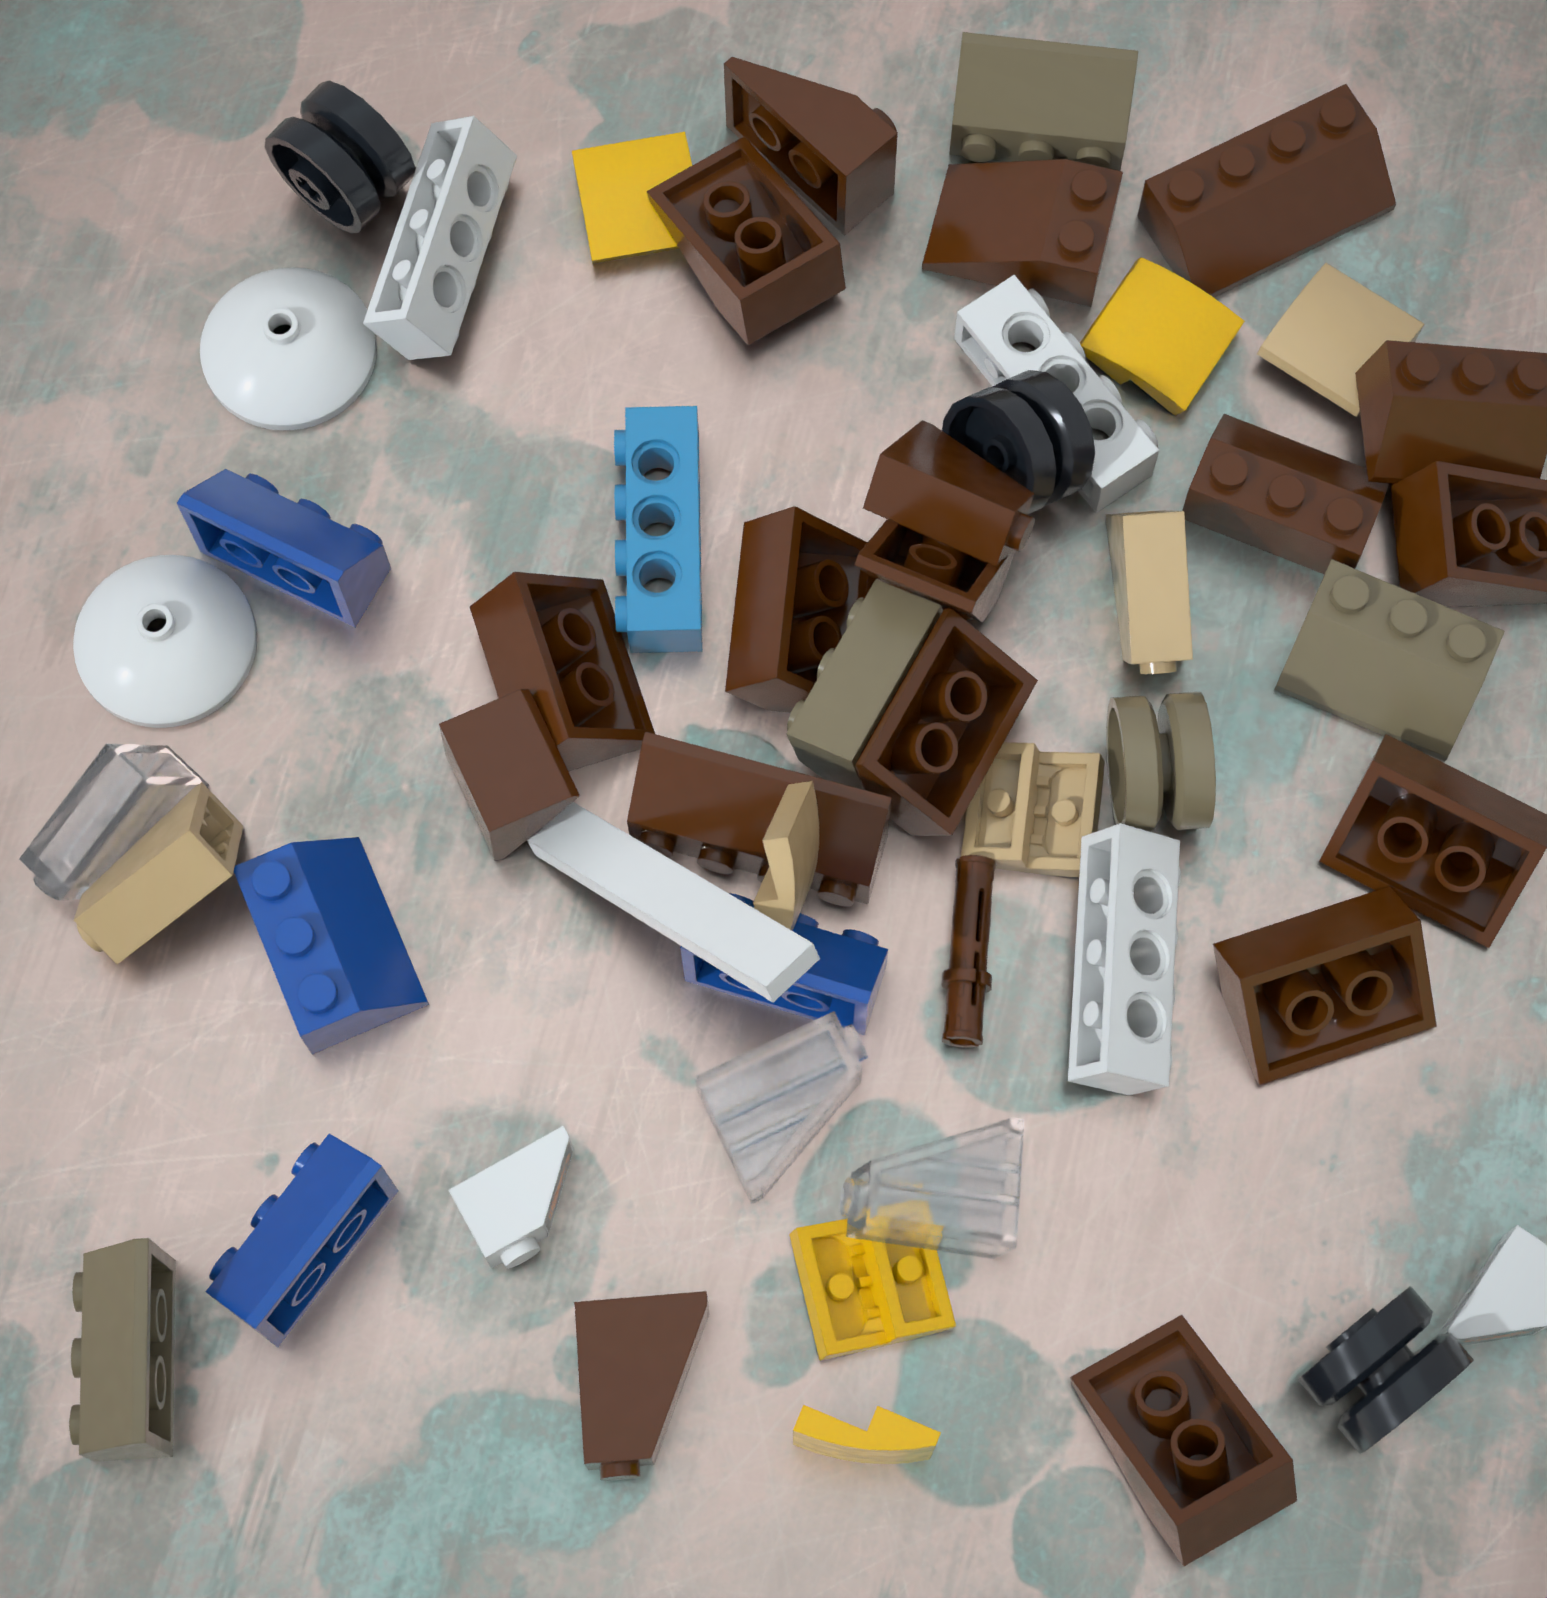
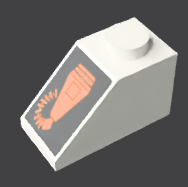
M564 1126L448 1190L491 1268L503 1262L505 1267L509 1269L529 1260L540 1251L538 1242L549 1236L574 1152L570 1137Z
M1516 1225L1503 1235L1438 1334L1452 1333L1458 1342L1465 1346L1535 1335L1547 1328V1245L1519 1225Z

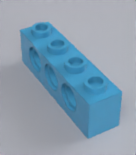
M697 406L625 407V430H614L615 466H626V484H617L614 489L616 521L626 520V540H615L616 576H627V596L615 597L616 632H627L630 653L703 652ZM653 468H663L671 472L668 477L658 481L649 480L643 476ZM657 522L666 523L672 527L667 534L662 536H651L644 532L647 526ZM654 578H666L673 583L668 590L660 593L650 592L644 588V585Z

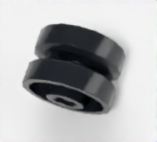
M332 81L321 82L301 102L300 114L302 119L297 117L285 118L265 139V149L271 163L283 180L310 208L337 228L349 233H359L379 213L381 206L379 196L385 198L395 196L413 178L416 167L411 153L400 136L371 105L343 85Z
M1027 370L992 387L969 395L953 403L943 419V432L1034 493L1028 514L1082 490L1092 475L1095 446L1089 420L1081 403L1066 384L1047 372Z
M1411 1286L1379 1312L1374 1308L1368 1311L1326 1346L1330 1352L1298 1379L1319 1406L1333 1405L1356 1386L1361 1389L1364 1395L1341 1415L1338 1424L1339 1430L1360 1454L1379 1442L1420 1409L1474 1360L1452 1333L1438 1334L1415 1353L1408 1348L1406 1344L1430 1324L1433 1311Z

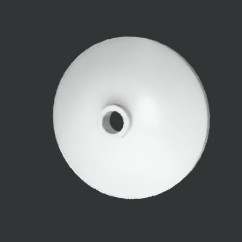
M297 267L278 268L258 273L243 280L231 288L218 301L209 314L202 332L200 359L204 376L211 391L230 413L249 424L261 428L282 431L298 430L316 426L330 420L347 409L358 398L366 387L375 366L377 355L376 334L363 324L367 308L358 295L346 284L331 275L317 270ZM287 324L291 326L290 330L284 334L272 333L280 325Z
M157 555L143 558L121 567L95 588L78 616L74 632L73 651L77 670L84 685L93 698L108 712L126 722L152 728L177 727L207 717L221 708L236 694L247 678L254 661L257 630L252 610L245 595L226 573L212 564L193 557ZM157 618L166 619V624L161 630L157 632L147 631V627L152 620Z

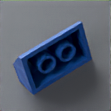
M224 469L184 492L177 502L201 553L355 628L391 570L383 541L374 532L358 524H352L350 528H347L331 520V516L326 510L310 500L301 498L296 503L279 495V491L273 484L255 474L249 473L244 478L230 470Z
M359 837L291 842L234 867V874L298 1033L312 1055L429 1005Z
M729 893L730 895L736 897L737 899L754 908L753 900L741 895ZM800 913L793 932L814 944L820 960L773 1003L686 948L680 947L686 982L861 1035H865L887 966L888 949L878 946V939L861 931L845 929L842 935L820 929L818 928L819 923L815 919Z
M330 1133L320 1145L313 1142L301 1153L291 1170L295 1178L280 1197L273 1194L261 1204L250 1223L254 1228L252 1233L239 1249L235 1247L229 1248L215 1263L209 1275L213 1282L205 1292L276 1347L281 1345L399 1191L382 1165Z

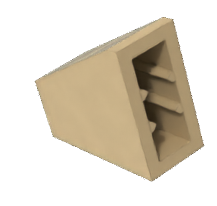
M1158 510L1105 514L1122 659L1130 664H1139L1140 674L1176 672V661L1193 660L1184 511Z
M203 782L194 787L81 896L73 920L77 924L80 936L93 950L97 952L104 951L117 965L233 876L243 825Z

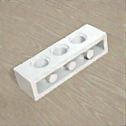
M475 116L431 123L363 322L366 327L408 360L452 355L517 158V154Z
M1013 275L957 311L954 340L992 386L1027 370L1047 372L1065 383L1081 403L1091 427L1102 430L1109 436V438L1104 440H1094L1095 458L1092 475L1082 490L1078 491L1095 513L1153 475L1159 454L1158 441L1155 434L1143 420H1134L1123 407L1120 393L1108 377L1104 375L1098 376L1085 361V353L1078 340L1069 332L1062 333L1051 320L1049 309L1037 291L1034 289L1027 290L1017 277ZM1017 342H1026L1033 345L1036 350L1021 352L1011 345Z
M1121 823L1082 836L1068 1068L1069 1082L1124 1095H1134L1169 1087V1075L1172 1065V1009L1175 1003V947L1178 940V930L1176 927L1178 886L1181 879L1179 867L1180 840Z

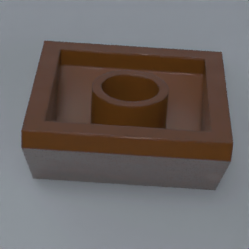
M529 689L517 690L439 723L447 760L494 860H503L580 797Z

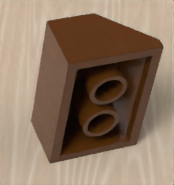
M1386 340L1355 373L1368 482L1395 484L1436 461L1541 478L1547 455V353Z
M1223 414L1209 440L1191 482L1182 511H1184L1186 521L1325 575L1331 559L1354 569L1356 568L1382 506L1389 483L1368 482L1367 468Z
M796 506L744 522L725 692L768 711L791 713L798 701L801 699L806 700L817 681L818 667L824 654L830 648L837 647L847 630V619L852 606L859 598L866 597L876 580L855 566L859 552L868 542Z
M513 572L470 606L498 698L520 689L530 690L568 771L640 750L645 732L655 734L621 632H616L615 613L603 579Z
M952 608L944 609L855 765L863 789L892 797L890 819L911 836H952L1038 680Z
M1385 734L1319 862L1374 890L1390 886L1409 908L1490 948L1547 849V814Z
M1390 886L1213 944L1222 996L1254 1078L1259 1085L1437 1027L1421 920Z

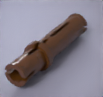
M965 855L961 856L960 859L957 858L955 861L956 879L949 969L942 972L941 981L942 988L947 990L942 1042L955 1047L973 1048L983 1044L985 993L992 990V975L987 972L996 862L985 856Z

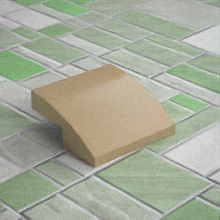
M1325 263L1283 314L1261 345L1257 355L1357 417L1360 413L1355 373L1386 340L1415 342L1424 323L1328 263Z
M1004 742L966 810L961 856L979 855L991 858L996 862V869L1079 878L1081 838L1098 831L1105 766L1101 753L1040 752L1035 743Z
M813 781L788 784L762 840L769 868L754 899V908L791 931L794 929L810 890L817 865L819 816Z

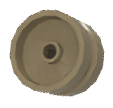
M1202 692L1166 694L1158 711V719H1156L1153 706L1145 696L1111 697L1107 709L1106 751L1110 798L1115 823L1154 832L1161 818L1163 806L1167 819L1177 830L1210 828L1214 818L1216 802V770L1211 721L1207 703Z

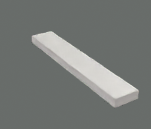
M572 802L527 840L534 854L540 859L773 1003L820 960L812 942L575 802Z

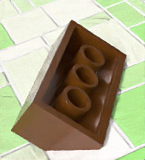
M1344 84L1145 180L1137 216L1172 271L1212 297H1217L1394 210L1396 201L1377 128L1348 85Z
M645 732L638 760L627 825L630 836L668 858L672 857L674 852L698 858L697 863L700 866L717 873L730 874L735 868L757 874L758 881L762 883L769 868L762 840L788 784L813 781L819 816V850L810 889L818 891V897L826 902L839 906H852L854 901L869 904L888 837L892 797Z

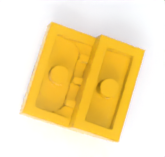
M685 132L572 150L592 264L679 249L650 203L647 191L692 166Z
M1140 257L1134 262L1080 341V345L1084 350L1085 356L1121 385L1129 380L1133 381L1176 416L1187 409L1245 321L1196 285L1170 270Z
M924 1200L865 1210L857 1217L798 1227L789 1234L820 1361L909 1341L956 1327Z
M803 1405L793 1429V1445L840 1460L870 1464H901L929 1460L941 1432L879 1406L875 1410L868 1430L865 1431Z

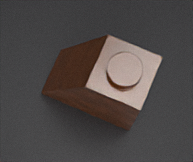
M924 420L920 421L880 453L863 509L895 521L899 525L935 539L995 567L1013 550L1018 552L1023 550L1035 523V518L1027 515L1034 497L1033 492L935 425Z
M707 1291L574 1302L584 1464L588 1470H600V1480L640 1477V1466L655 1465L709 1317Z

